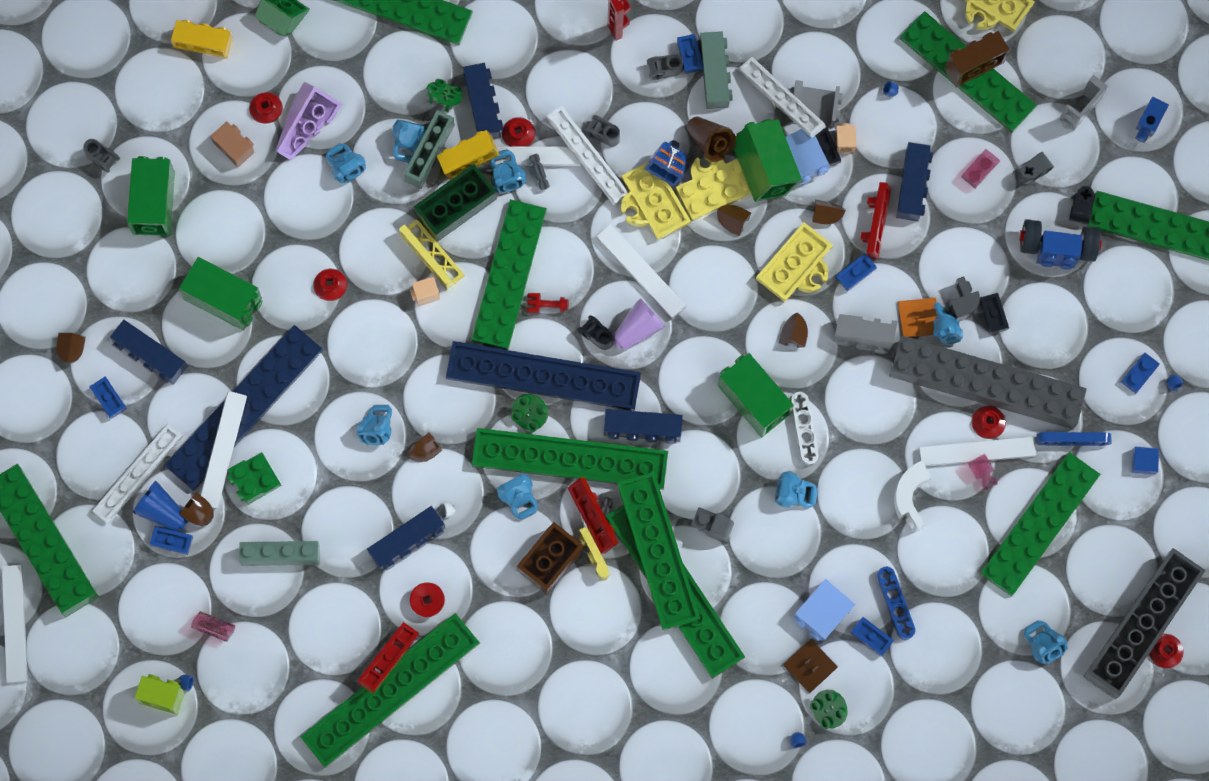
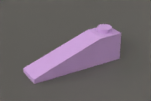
M304 82L294 98L275 151L292 160L314 135L317 136L320 133L319 130L326 123L329 124L334 119L342 103Z

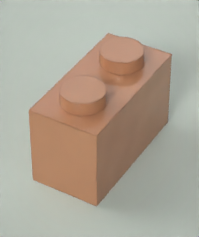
M226 121L210 137L212 142L239 167L255 153L253 149L254 144L248 137L244 138L240 134L241 131L235 124L231 126Z

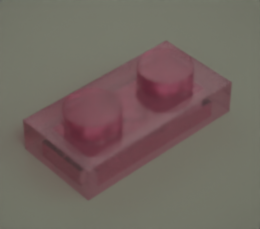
M985 149L962 174L961 178L976 189L999 164L1000 160Z
M201 611L194 618L191 628L225 642L232 636L236 625Z

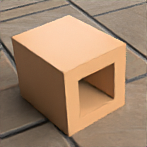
M843 123L836 127L835 143L838 153H855L857 147L856 125Z
M434 277L412 283L411 297L413 301L417 300L418 306L440 300Z

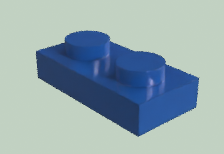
M695 34L677 37L685 74L702 71L703 64Z
M864 253L837 274L835 278L848 292L874 272L877 266Z
M1144 353L1121 383L1136 394L1160 363L1147 353Z
M106 376L89 386L110 419L127 409Z
M155 526L150 546L188 555L193 535Z
M864 617L860 619L851 631L852 635L881 657L894 641Z

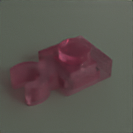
M982 454L967 462L976 480L982 478V487L985 490L989 489L987 486V481L989 480L994 485L998 484L996 478L990 475L994 469L986 454Z

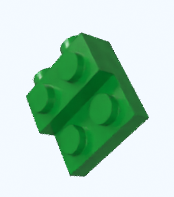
M262 452L247 461L243 460L227 469L229 472L227 475L228 480L232 486L236 484L239 489L236 492L241 502L245 500L248 505L282 486Z

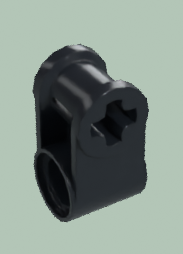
M1083 186L1075 194L1069 221L1089 224L1094 199V191L1090 187Z
M589 315L587 322L577 329L584 338L590 340L601 350H608L613 345L612 332L592 315ZM607 336L609 341L601 342L599 339Z

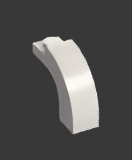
M922 460L911 466L903 474L894 494V506L899 520L906 516L908 526L911 529L914 528L915 532L923 529L925 524L913 505V492L931 479V475Z

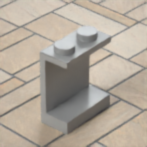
M1093 75L1082 93L1091 101L1081 113L1068 104L1059 119L1062 125L1067 129L1075 131L1101 101L1108 86Z
M796 80L793 95L822 120L826 127L834 128L835 121L839 122L840 111L837 110L838 104L841 105L843 93H839L840 86H836L835 91L802 87L803 81Z

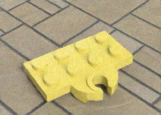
M963 0L967 3L965 17L970 25L973 23L974 16H981L983 18V21L978 23L976 29L988 30L999 23L1012 32H1015L1035 3L1033 0Z
M704 155L705 160L710 163L708 168L700 166L699 157L695 159L690 170L691 180L675 188L691 221L708 215L721 206L729 205L751 195L738 159L726 164L724 160L712 162Z
M645 163L621 176L629 190V193L622 199L621 214H625L628 209H634L637 214L626 217L625 221L634 227L649 225L657 240H660L691 224V220L671 186L644 170L647 165Z
M803 222L757 275L756 280L784 302L789 299L796 289L806 293L819 291L822 287L820 284L813 283L811 278L819 276L822 282L826 284L829 270L827 264L822 259L833 248V245Z

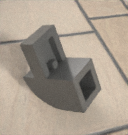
M964 276L958 278L955 282L960 298L951 300L948 305L951 315L959 322L970 318L976 311L980 301L979 291L971 293V284L969 281H966Z
M698 507L691 526L707 532L709 537L727 544L734 522L720 513L715 514Z

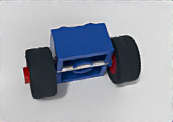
M1025 219L1023 228L1019 233L1021 252L1037 254L1036 264H1041L1043 267L1060 266L1061 269L1069 270L1074 268L1079 260L1095 262L1102 246L1100 229L1094 227H1083L1081 235L1046 230L1042 235L1041 221Z

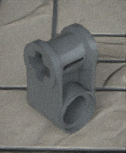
M678 54L655 56L647 59V65H649L651 73L649 78L651 80L678 76L683 71V60ZM671 63H678L679 66H678V67H671L670 64H671Z
M593 115L592 121L588 128H585L584 133L588 137L598 140L607 146H617L620 143L619 128L600 116ZM610 133L616 134V137L609 138L607 135Z
M88 139L84 143L83 148L88 159L106 173H109L112 165L120 160V157L114 151L105 147L96 139ZM91 147L98 148L93 153L88 152Z
M1040 152L1021 167L1017 174V179L1021 184L1029 185L1051 171L1054 165L1043 152Z

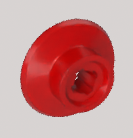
M269 92L256 95L249 105V112L252 118L262 124L276 121L283 110L280 98ZM262 105H269V107L265 109L262 108Z
M512 118L503 126L502 138L510 147H527L535 138V128L525 118ZM521 129L522 132L516 134L515 130Z
M325 269L316 275L313 288L319 298L326 301H334L341 298L346 292L347 279L337 269ZM333 281V285L327 286L326 282Z
M983 406L973 414L972 427L980 437L994 439L1004 432L1006 419L998 408ZM986 419H992L993 423L987 424Z
M421 583L410 594L412 610L422 617L435 616L442 610L445 603L442 589L434 583ZM430 597L432 602L426 605L423 599Z
M1162 634L1149 653V656L1157 666L1173 668L1181 662L1184 649L1178 638L1171 634ZM1166 646L1171 650L1169 654L1163 650Z

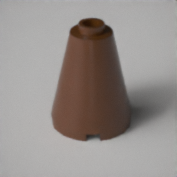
M698 116L690 119L687 124V131L705 157L710 161H721L726 158L724 155L727 152H732L736 144V136L730 128Z

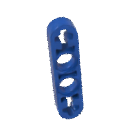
M1041 432L1037 433V444L1046 446H1107L1112 444L1111 433Z
M882 567L877 574V580L899 638L909 640L915 634V626L897 576L891 567ZM883 571H886L887 574H891V576L889 577L890 584L894 582L895 585H889L886 588L884 587V585H887L888 583L886 578L881 577L884 574ZM895 589L898 592V597L890 599L887 595L888 590ZM897 607L903 608L905 615L900 618L895 616L894 609ZM906 618L908 619V621L905 622V626L907 629H911L908 636L906 635V633L901 632L903 630V624L900 623L898 625L897 623L904 621Z

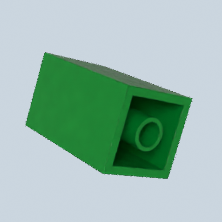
M766 119L760 123L749 122L744 125L742 131L736 134L734 151L754 202L786 196L802 181L779 119L772 121L771 119Z
M138 156L137 158H132L127 224L133 235L171 236L175 170L171 160L166 157L150 159L146 156Z
M197 257L179 287V291L185 301L243 331L246 326H250L253 320V313L255 310L258 311L263 302L258 287L200 257Z
M750 353L746 356L742 354L734 361L736 364L732 367L727 366L720 372L718 387L762 438L791 415L794 404Z

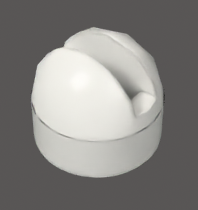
M448 502L441 503L439 506L440 516L442 518L452 517L456 511L453 509L454 505Z

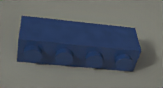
M485 62L463 67L477 133L487 130L493 139L501 138V131L504 128L502 120H498L497 114L500 113L498 102L494 103L493 100L496 93L494 85L490 86L489 82L492 79L490 68L486 69Z
M908 142L896 215L898 219L918 222L920 216H924L926 205L922 203L923 198H926L928 193V187H925V182L929 181L931 170L927 168L928 163H931L933 158V152H930L931 145Z
M124 319L110 336L113 347L119 351H126L128 353L127 356L133 361L137 362L139 360L142 362L143 367L149 372H157L159 374L158 377L165 383L170 381L175 384L188 367L183 359Z
M606 409L604 436H607L609 439L625 437L629 441L646 439L647 442H657V440H663L668 444H676L681 440L683 415Z
M431 505L368 547L367 551L379 570L385 569L387 571L394 567V562L400 558L404 560L412 554L411 551L415 548L420 549L424 547L430 538H437L443 534L445 524Z

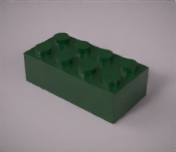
M472 164L413 206L414 214L434 240L438 242L497 200V191L477 166Z

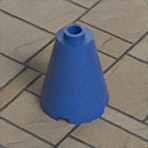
M157 481L153 482L132 511L140 517L174 531L178 529L182 531L188 523L180 515L182 509Z

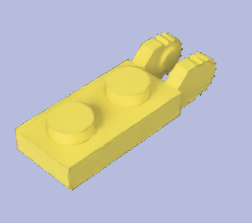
M587 527L579 530L580 536H578L581 544L587 546L589 550L587 556L592 564L596 563L598 577L602 580H607L610 571L607 569L608 567Z

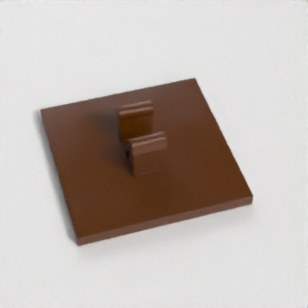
M812 639L783 664L809 694L838 668Z

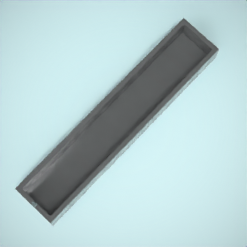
M902 335L898 342L889 377L1073 430L1078 424L1081 406L1083 405L1087 388Z

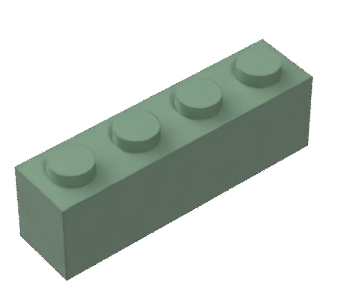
M723 31L701 33L700 48L706 109L728 108L729 102L733 100L732 90L728 89V83H731V75L726 69V66H729V56L725 55L727 38H723Z
M436 111L404 172L405 182L420 189L423 188L438 159L437 155L441 153L455 126L454 117L441 111Z
M318 541L239 542V562L242 566L320 565V545Z

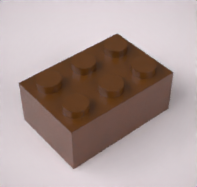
M999 31L995 33L989 32L977 42L976 40L971 41L965 48L952 51L945 71L957 88L1004 64L1010 49Z
M553 521L516 566L517 571L547 595L584 551V545Z

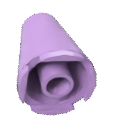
M640 298L614 333L613 337L615 339L613 342L619 349L623 347L626 350L662 330L665 325Z

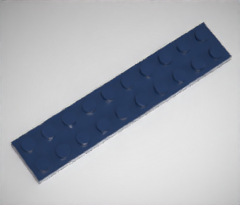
M296 325L292 326L232 391L247 396L234 447L322 353L323 348ZM225 400L164 465L192 491H195L205 479Z
M456 341L452 342L446 379L631 411H635L641 378L640 372Z

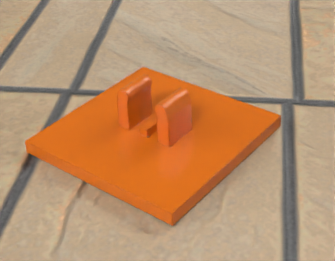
M936 298L898 301L902 336L910 338L933 335V321L937 318L936 311L933 308Z

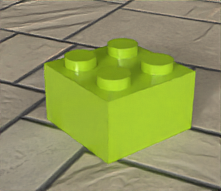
M148 674L147 677L141 676L134 699L141 705L178 715L185 694L181 686L178 685L179 683L168 679L167 682H163L159 679L160 677Z

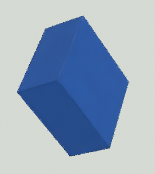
M1134 447L1132 453V473L1156 475L1159 466V448Z

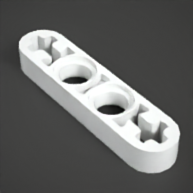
M796 392L792 396L791 402L794 404L792 414L800 458L803 464L812 466L817 462L819 454L809 399L805 393ZM797 397L804 400L801 411H799V403H795ZM798 416H807L808 422L800 424L797 420ZM808 433L811 435L812 440L805 443L801 440V435ZM802 447H810V454L815 456L812 458V461L804 457L807 455V448L803 449Z

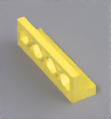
M415 220L408 227L404 224L399 228L400 236L446 290L465 277L464 273L418 220ZM416 226L421 230V238L415 237L411 232ZM423 242H431L433 244V252L427 251L422 245ZM434 256H443L445 258V265H439ZM446 269L455 270L458 276L452 280L446 273Z

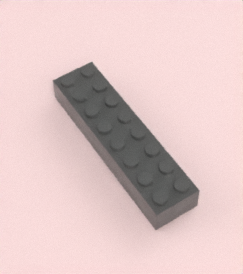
M1172 548L1083 677L1115 700L1120 697L1206 570Z

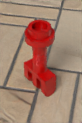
M528 293L527 298L535 299L527 300L528 306H534V308H526L527 313L540 314V307L559 308L560 312L569 309V299H565V297H560V301L541 300L540 293Z

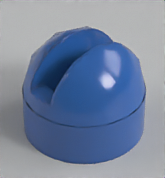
M887 81L883 88V94L889 97L896 96L899 92L898 85L895 82Z
M1174 374L1168 377L1167 385L1171 391L1177 390L1184 384L1178 375Z
M181 675L178 678L181 680V682H178V685L183 690L190 691L193 686V676Z
M795 732L790 737L792 748H800L807 744L805 736L800 732Z

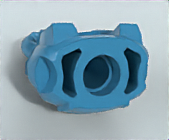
M396 120L392 131L395 138L393 155L396 160L410 163L427 130L425 126L404 120ZM398 149L411 150L412 156L398 153Z
M339 143L327 151L326 159L333 168L332 175L340 183L352 181L366 169L365 158L361 154L352 152L346 144ZM345 149V152L340 153V154H339L338 156H336L334 159L331 158V157H333L334 155H336L337 153H339L340 151H342V150Z
M508 149L499 151L500 155L490 160L493 171L491 185L498 193H506L521 188L526 183L524 169L520 168L512 151ZM510 156V161H505L498 165L494 161Z
M934 303L933 308L936 311L937 318L933 321V336L939 338L940 342L945 345H953L963 339V330L959 327V321L953 316L948 315L946 309L940 303Z
M373 405L370 408L368 415L356 426V435L360 442L367 445H384L390 439L392 409L389 405ZM374 412H387L385 416L373 415Z
M792 471L783 472L778 479L775 502L782 507L789 508L794 505H800L805 508H811L816 504L818 489L815 484L802 480ZM806 487H811L809 500L806 503L804 501Z
M523 473L497 487L498 497L502 502L510 506L516 518L524 520L537 512V501L532 494L533 483L526 474ZM528 502L532 503V507L518 514L517 508L526 505Z
M1037 620L1024 630V636L1033 649L1032 655L1041 664L1053 662L1064 655L1068 649L1066 638L1051 629L1044 621ZM1042 626L1044 627V631L1038 633L1034 637H1031L1029 635L1034 631L1038 630L1039 628H1041Z

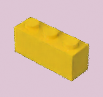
M176 20L171 42L174 48L228 58L233 37L231 31L224 27L213 28L204 23L198 25L193 24L189 20Z
M485 130L476 133L474 137L468 140L460 141L458 145L443 150L441 154L437 155L444 174L451 180L472 164L478 167L499 156L500 153L493 137Z

